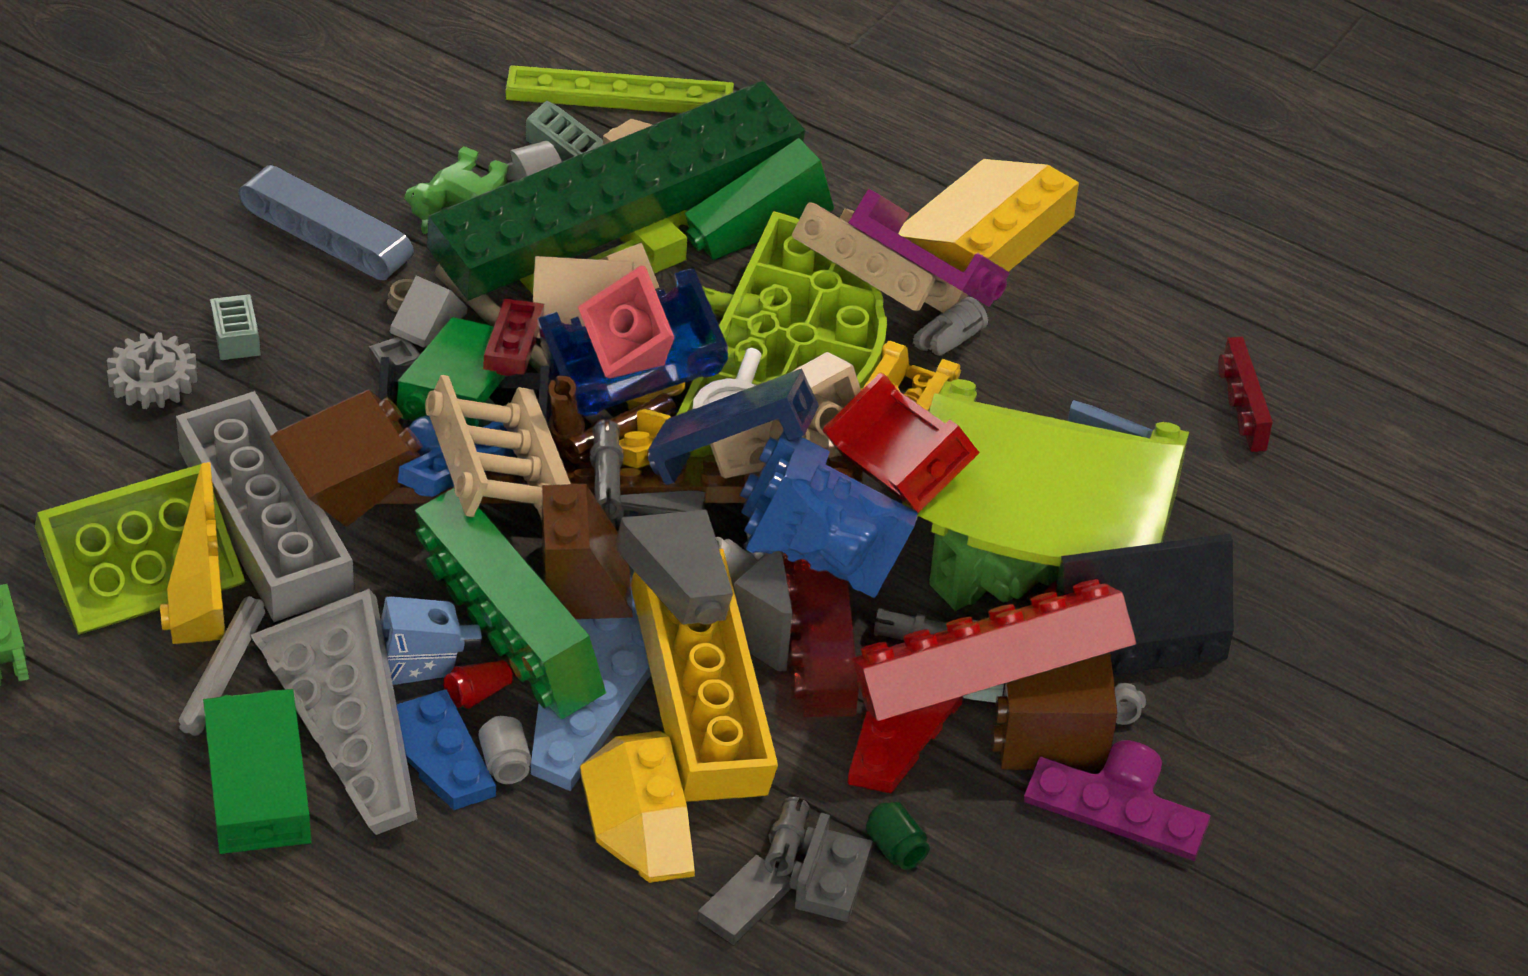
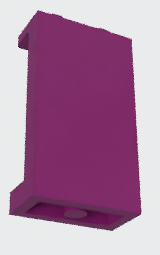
M868 188L850 218L849 224L988 307L991 306L993 301L1001 297L1007 286L1008 271L979 253L974 255L964 272L959 271L899 235L898 233L910 213Z

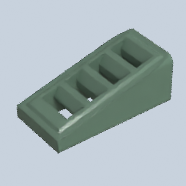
M549 101L544 102L526 120V141L531 144L549 141L563 160L582 154L580 150L584 147L589 148L587 151L603 145V140Z
M250 294L210 299L220 360L260 356L259 333Z

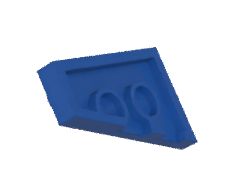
M447 689L397 704L407 762L419 772V778L453 810L496 797V784L487 770Z

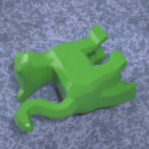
M463 146L459 150L458 162L438 171L429 183H419L407 189L405 201L410 204L412 213L422 220V233H428L429 215L441 211L442 208H449L506 185L509 165L494 160L489 165V174L480 177L471 171L476 165L478 152Z

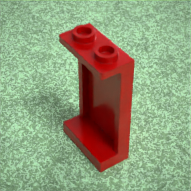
M879 373L822 430L844 458L918 513L980 453L959 425L951 420H948L946 423L942 422L901 393L883 373Z

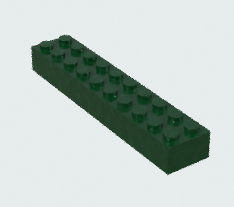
M762 80L429 215L427 249L466 300L469 301L534 274L535 256L572 258L698 205L796 139L800 138L804 142L805 129Z

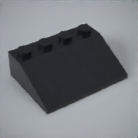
M1230 534L1061 556L1056 587L1058 597L1074 593V585L1098 579L1100 584L1105 583L1123 593L1136 644L1110 652L1113 675L1228 659L1234 631L1233 539Z

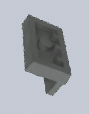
M821 813L816 828H807L802 846V853L806 854L804 863L796 861L792 871L790 888L796 890L795 909L849 922L871 856L873 841L829 830L830 815Z

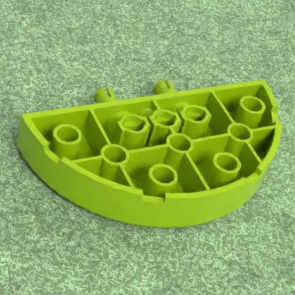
M773 211L735 293H724L704 286H700L699 291H697L694 311L722 317L710 346H699L676 338L673 340L669 351L668 363L697 371L677 415L692 410L694 398L700 389L709 383L726 378L736 379L745 352L749 348L757 349L762 355L752 381L754 385H759L788 374L822 354L829 352L853 365L859 386L863 388L882 360V348L886 339L887 318L883 308L881 291L794 239L792 233L799 219ZM711 445L690 451L689 457L713 455Z

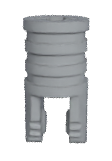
M965 297L925 325L924 328H921L914 335L913 344L919 350L927 351L932 349V353L942 356L985 328L988 324L987 313L976 299Z

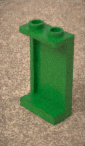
M454 317L448 321L398 380L397 408L403 416L402 419L414 421L418 417L428 416L425 410L426 399L429 392L434 391L441 375L449 376L457 399L486 402L505 378L504 375H500L495 371L483 370L484 353L494 326ZM464 417L467 425L478 427L479 419Z
M269 690L260 693L224 695L203 699L219 854L312 843L294 690Z

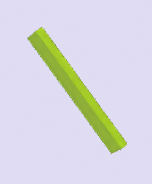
M512 65L509 68L506 85V100L540 103L549 101L553 104L683 113L733 93L734 83Z

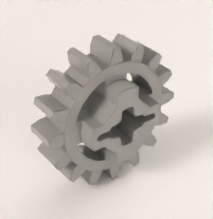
M158 332L154 339H148L146 334L142 333L138 342H134L129 338L125 339V349L115 347L113 349L114 358L107 359L109 387H114L116 398L126 395L127 405H132L138 400L142 402L143 409H147L151 402H156L160 408H164L165 400L170 398L176 403L180 402L179 392L190 394L192 392L191 383L197 382L195 353H190V345L188 343L178 345L177 336H173L166 341L163 340L162 333Z

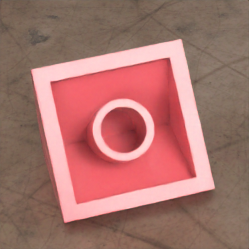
M645 266L637 267L578 306L606 378L611 379L665 365L674 335Z

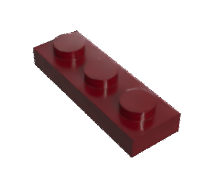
M504 299L484 353L483 370L495 371L504 376L525 375L544 318L543 303Z
M1243 336L1227 337L1225 352L1219 355L1218 369L1220 377L1222 379L1226 378L1228 383L1229 404L1231 407H1236L1238 412L1239 433L1241 436H1246L1251 452L1267 451L1273 421Z

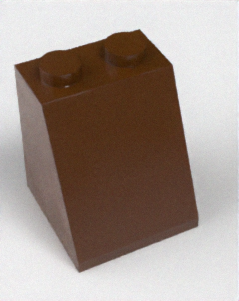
M366 390L287 426L270 436L307 497L345 527L349 526L402 485L398 482L399 466L421 457L418 450L423 447L408 427L403 430L398 420L403 416L396 405L388 397L381 400L370 390Z
M586 484L542 485L543 582L575 619L632 618L629 564L617 552L615 546L618 535L617 530Z
M1110 652L1005 684L1004 696H997L995 704L996 723H1000V725H992L991 731L992 751L1000 752L1001 770H1035L1039 757L1078 770H1103L1112 748L1118 714Z

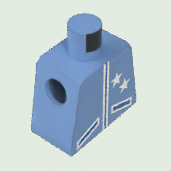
M402 597L385 598L381 625L393 685L445 677L454 668L457 652L480 651L482 643L480 626H459L455 607L452 603L448 601Z

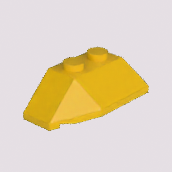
M661 731L615 737L580 765L581 779L596 842L621 862L639 871V875L649 883L693 877L695 869L688 810L670 737Z

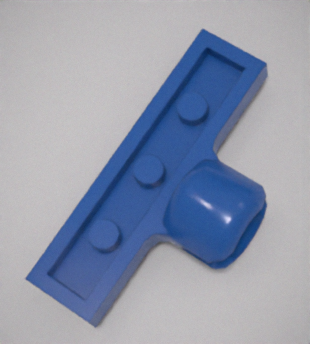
M430 416L418 417L412 422L409 429L423 446L418 450L421 457L399 466L398 482L413 488L419 495L436 496L453 487L454 483ZM492 422L483 427L507 431L503 423ZM474 444L477 452L507 457L516 456L513 449Z

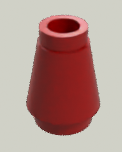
M504 660L456 666L452 669L451 673L445 675L444 690L447 689L456 708L463 706L470 709L505 686L512 683V672Z

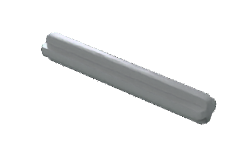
M248 596L242 600L179 717L180 730L182 732L190 733L194 736L202 733L206 725L203 699L221 697L252 639L250 635L255 633L265 614V605L261 599H254Z

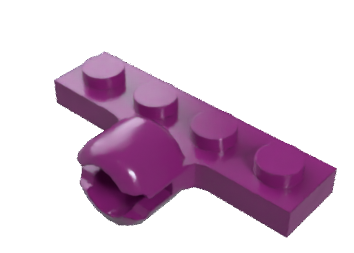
M1121 740L1113 744L1105 766L1099 774H1090L1039 757L1024 795L1025 803L1195 861L1211 816L1156 796L1153 790L1162 769L1161 757L1150 747L1131 740Z

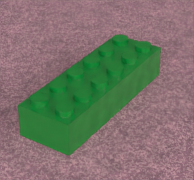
M454 487L415 509L420 527L416 529V534L424 549L430 554L425 559L430 572L437 581L441 579L446 581L447 590L458 606L463 603L466 605L467 613L472 623L479 625L481 630L484 628L487 630L490 643L499 656L507 654L510 658V665L521 682L528 680L532 684V692L544 709L550 706L562 720L606 694L589 634L479 507L474 517L465 516L459 497L455 494Z

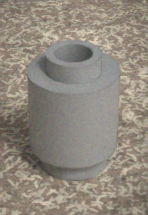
M496 716L490 719L481 727L478 734L487 770L499 783L513 784L519 782L528 775L531 764V755L522 724L518 719L507 716Z

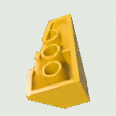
M210 462L201 463L167 587L168 603L160 604L162 630H171L173 644L221 640L225 634Z

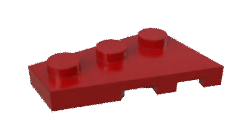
M963 696L879 721L867 710L849 770L848 784L891 794L917 762L919 753L930 739L934 740L942 730L944 721L962 705Z

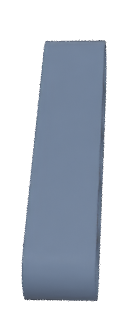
M267 165L239 189L240 200L251 213L378 280H386L413 256V245L406 235L399 230L276 166Z

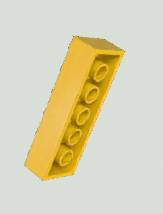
M724 549L719 550L733 592L725 620L716 621L711 624H682L635 571L630 584L664 732L670 737L686 802L768 796L778 767Z

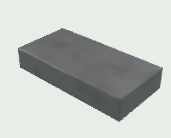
M755 855L698 910L697 921L734 945L791 889V877L788 875L777 876L776 867L770 873L765 867V860Z

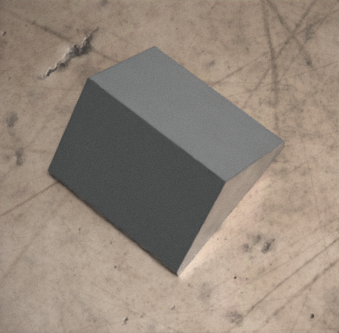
M776 551L772 554L766 553L734 583V593L750 654L777 671H787L792 609L782 552Z

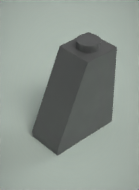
M707 510L622 518L615 543L617 552L682 624H711L726 619L733 592Z

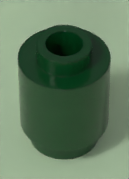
M900 802L881 803L870 812L865 830L891 864L898 865L901 869L907 870L917 866L926 858L930 850V846L927 843V835Z

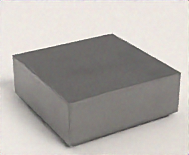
M401 337L369 346L370 358L379 372L381 357H389L396 365L411 366L420 356L412 342Z

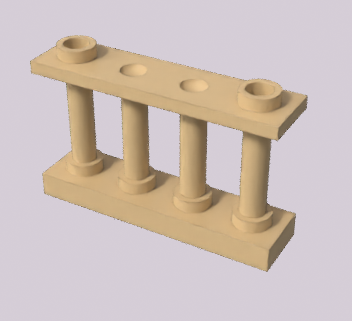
M440 376L434 391H430L427 396L425 410L426 414L430 416L455 486V494L459 497L465 516L474 517L484 496L533 503L535 508L538 509L542 520V485L571 483L534 390L518 387L511 403H508L506 406L457 399L449 376ZM464 417L503 423L507 431L470 426L466 424ZM474 444L513 449L518 458L477 452ZM484 471L523 476L528 485L489 480Z

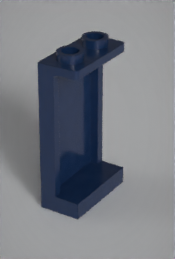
M802 368L666 419L648 449V459L654 473L661 475L666 486L675 483L690 456V451L775 419H779L789 441L804 436L819 404Z

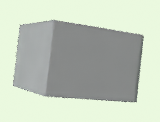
M416 276L391 324L390 333L421 347H426L452 317L461 319L466 315L467 306L451 290Z

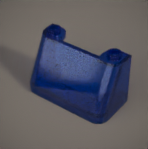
M694 267L674 274L677 283L669 293L666 294L664 289L656 291L674 335L673 343L663 366L611 379L606 378L587 329L581 325L579 317L570 319L571 324L563 323L557 312L537 318L542 352L556 381L558 376H567L574 380L576 384L578 414L593 416L605 408L699 377H712L721 372L728 360V345Z

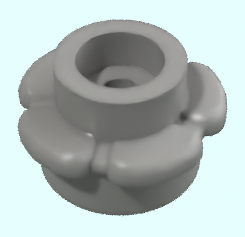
M1119 683L1115 687L1118 712L1116 723L1122 725L1131 724L1140 717L1141 708H1144L1146 705V698L1144 693L1137 691L1134 685ZM1126 699L1128 702H1120V700Z

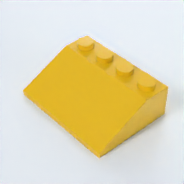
M983 159L903 224L898 234L961 272L967 269L976 253L981 254L1009 272L1074 217L1079 182L1045 164Z

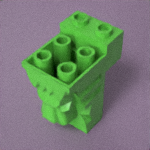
M949 529L944 537L935 534L929 585L955 611L968 604H974L986 591L1000 601L1008 602L1013 598L1019 599L1029 590H1032L1039 582L1044 585H1050L1058 580L1060 566L1020 560L967 545V535Z

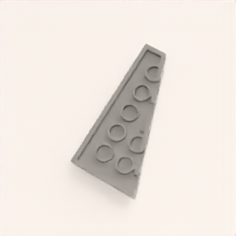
M370 589L364 590L251 634L250 636L267 659L266 662L278 677L284 689L294 690L295 706L298 714L325 753L327 761L338 774L346 787L345 790L368 827L377 835L417 820L377 598Z

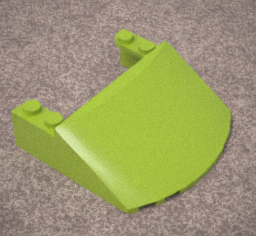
M956 379L952 382L945 381L940 393L934 394L929 412L944 423L951 420L959 425L980 453L918 513L917 517L919 516L933 523L931 532L944 537L949 529L967 535L968 546L1020 560L1060 566L1061 556L1163 543L1177 494L1189 435L1188 431L1180 430L1179 426L1172 423L1159 422L1156 423L1151 437L1146 438L975 402L977 396L975 391L976 385L971 381ZM904 502L902 503L903 505H905V506L911 508V507L908 506L906 503H904Z

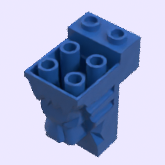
M784 430L778 440L770 437L759 457V460L765 463L759 476L753 473L749 475L739 495L746 499L741 513L750 517L744 532L751 535L746 550L752 553L764 552L768 554L781 551L786 553L788 560L791 562H795L798 559L806 560L810 563L811 569L816 571L827 570L834 576L849 581L857 591L875 598L911 534L918 512L827 466L826 462L830 451L803 437L789 441Z

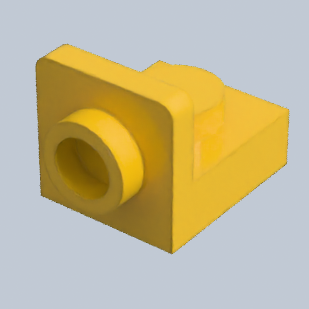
M642 409L637 412L638 431L628 432L624 435V439L619 440V445L623 449L624 465L640 468L650 464L648 449L665 420L671 418V416L648 409Z

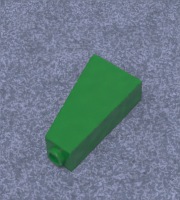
M800 138L796 139L684 213L689 226L686 235L690 243L697 251L704 249L715 260L759 242L773 211L800 219L806 205L810 202L819 205L829 212L835 208L821 160Z

